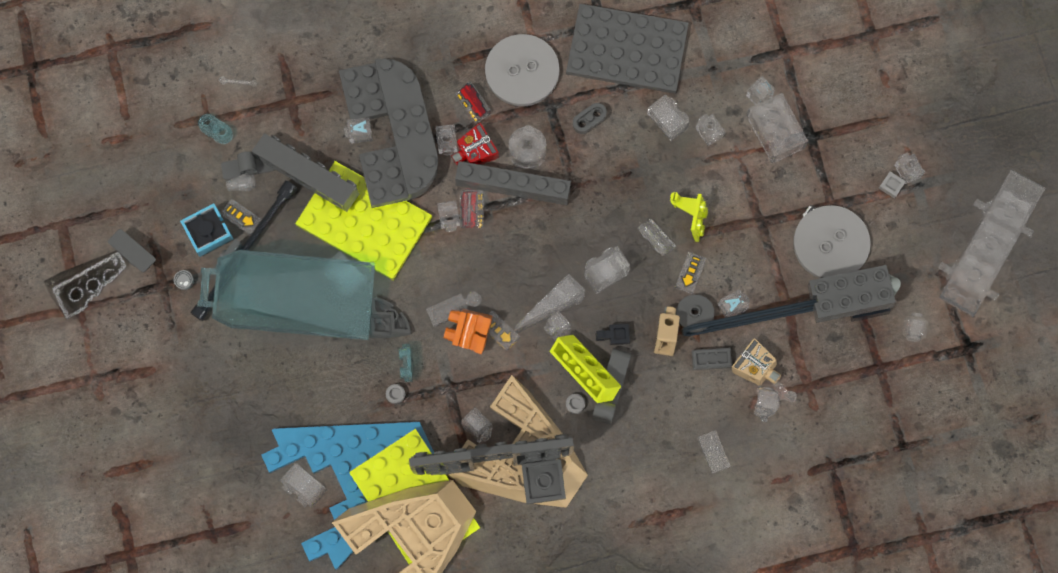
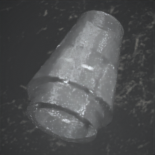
M245 173L227 180L226 186L228 191H252V189L256 188V181L253 174Z

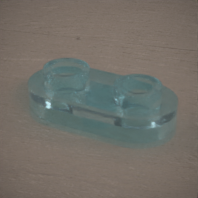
M205 114L199 118L198 126L203 133L220 144H227L232 140L233 132L227 124L211 114ZM208 120L211 121L209 125L204 124ZM222 130L226 131L224 135H220L219 133Z
M402 344V348H399V359L403 360V367H400V378H404L405 382H413L411 345Z

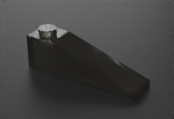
M116 250L62 271L43 282L63 316L68 320L84 311L88 307L87 304L95 296L97 297L101 293L100 291L126 268L121 254Z

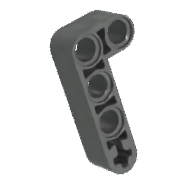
M613 348L607 371L621 385V388L613 401L596 402L592 420L611 425L632 353Z

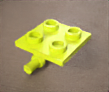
M675 192L671 193V204L675 208L678 207L693 216L691 232L695 242H699L700 236L704 235L705 226L702 225L703 219L707 218L708 215L706 201H704L702 194H698L697 199L681 197L677 192L676 194Z

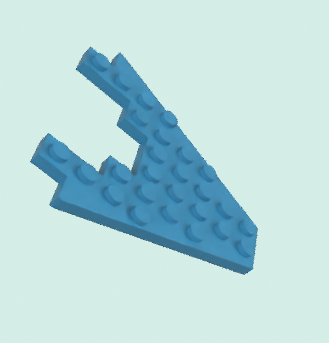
M420 422L273 429L272 432L279 447L262 454V458L269 473L306 457L314 474L332 466L347 500L329 508L333 518L336 519L349 508L368 502L350 475V471L414 429L417 430L430 452L434 454V451ZM335 527L301 543L310 562L328 554L335 570L339 569L353 553V550Z

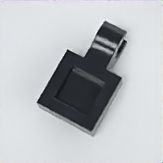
M629 324L609 325V330L596 331V341L610 340V345L630 344Z

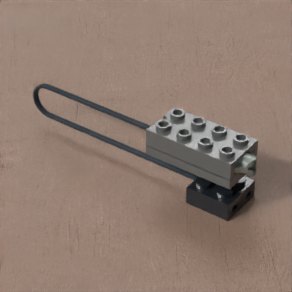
M887 265L810 280L807 286L811 299L809 301L697 323L683 328L681 332L683 336H694L811 311L814 312L816 323L849 316L851 322L888 315L891 312L890 308H893L896 303L894 296L899 290L901 282L898 278L888 273ZM708 327L701 332H689L692 330Z

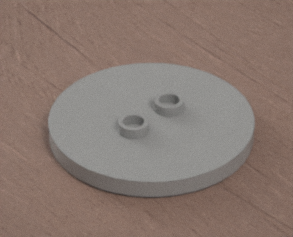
M527 34L512 35L498 42L490 51L485 64L486 80L491 91L503 102L515 106L534 105L546 99L555 89L559 79L558 58L552 47L544 40Z
M822 206L807 213L799 222L793 239L794 252L801 266L815 277L824 278L858 271L868 258L870 235L864 222L852 211L840 206Z

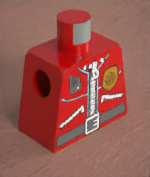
M481 123L457 141V147L460 151L451 155L456 165H458L459 161L464 162L465 160L467 163L482 165L499 158L498 150Z

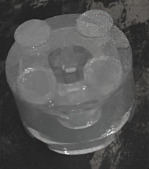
M530 125L514 131L509 139L511 161L519 168L529 169L536 168L542 164L546 156V139L543 133Z

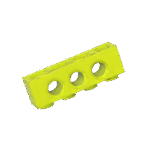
M574 335L558 337L549 352L597 403L613 401L621 385Z

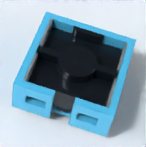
M214 203L180 221L199 257L233 240L226 224L221 223L223 218Z

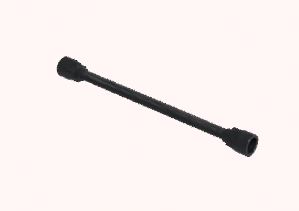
M287 180L284 181L277 192L278 196L275 203H273L274 205L270 207L271 209L268 210L254 232H252L250 238L242 246L243 248L239 250L240 252L235 256L236 258L232 260L233 262L230 263L207 297L199 301L190 313L201 321L205 319L211 310L210 305L213 298L218 294L217 292L224 286L281 204L287 200L289 201L297 191L296 186Z

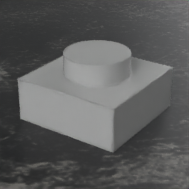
M889 172L879 189L895 199L906 181Z

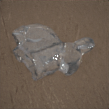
M779 382L772 384V387L758 385L754 415L760 417L762 422H767L769 417H772L779 410L781 400L796 402L797 393L787 391L785 386Z

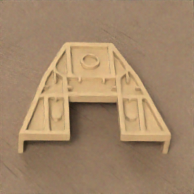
M511 375L490 406V409L522 429L512 444L518 441L531 442L540 438L555 439L556 435L563 434L529 390ZM467 440L462 448H466V450L475 449L476 444ZM574 450L569 456L562 457L561 453V457L557 458L561 459L566 499L534 504L567 508L588 476ZM513 458L473 463L474 471L447 474L448 477L464 487L526 503L522 465L514 466Z
M449 480L408 488L349 508L334 519L332 524L355 554H358L389 530L412 561V563L398 573H442L457 552L475 516L476 510L455 482Z

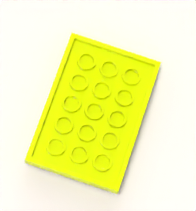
M335 161L329 172L333 170L341 175V179L354 182L357 185L356 188L359 196L350 209L345 212L314 193L295 224L366 266L394 280L432 219V215L407 201L371 208L364 177Z
M416 429L349 472L368 502L408 488L449 481L446 475H427L426 472L424 475H417L412 472L409 458L418 452H427V455L432 454ZM474 518L463 539L480 529ZM388 530L387 532L389 533V535L401 551L402 555L404 556L408 564L412 563L410 558L407 556V554L404 552V550L401 548V546L398 544V542L395 540V538Z

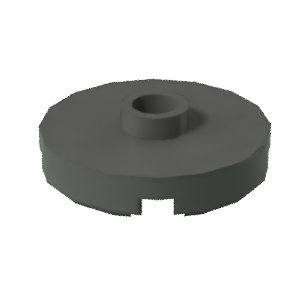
M702 295L687 296L679 302L676 308V315L680 316L679 324L682 328L714 320V307ZM697 310L698 314L694 315L692 311ZM708 327L692 330L689 332H701Z

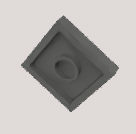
M561 459L521 464L526 504L566 499Z

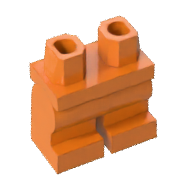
M462 309V311L451 310L448 321L458 323L457 328L446 327L443 338L452 341V345L482 354L493 316L467 309Z

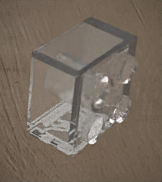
M618 246L615 248L610 247L603 251V255L599 258L593 257L586 262L584 277L596 294L629 274L630 264Z

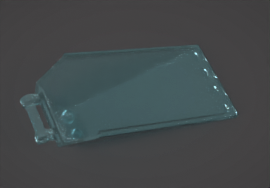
M238 250L217 259V269L201 268V293L197 306L213 308L212 318L230 328L369 340L375 263ZM210 275H216L214 302L208 301Z

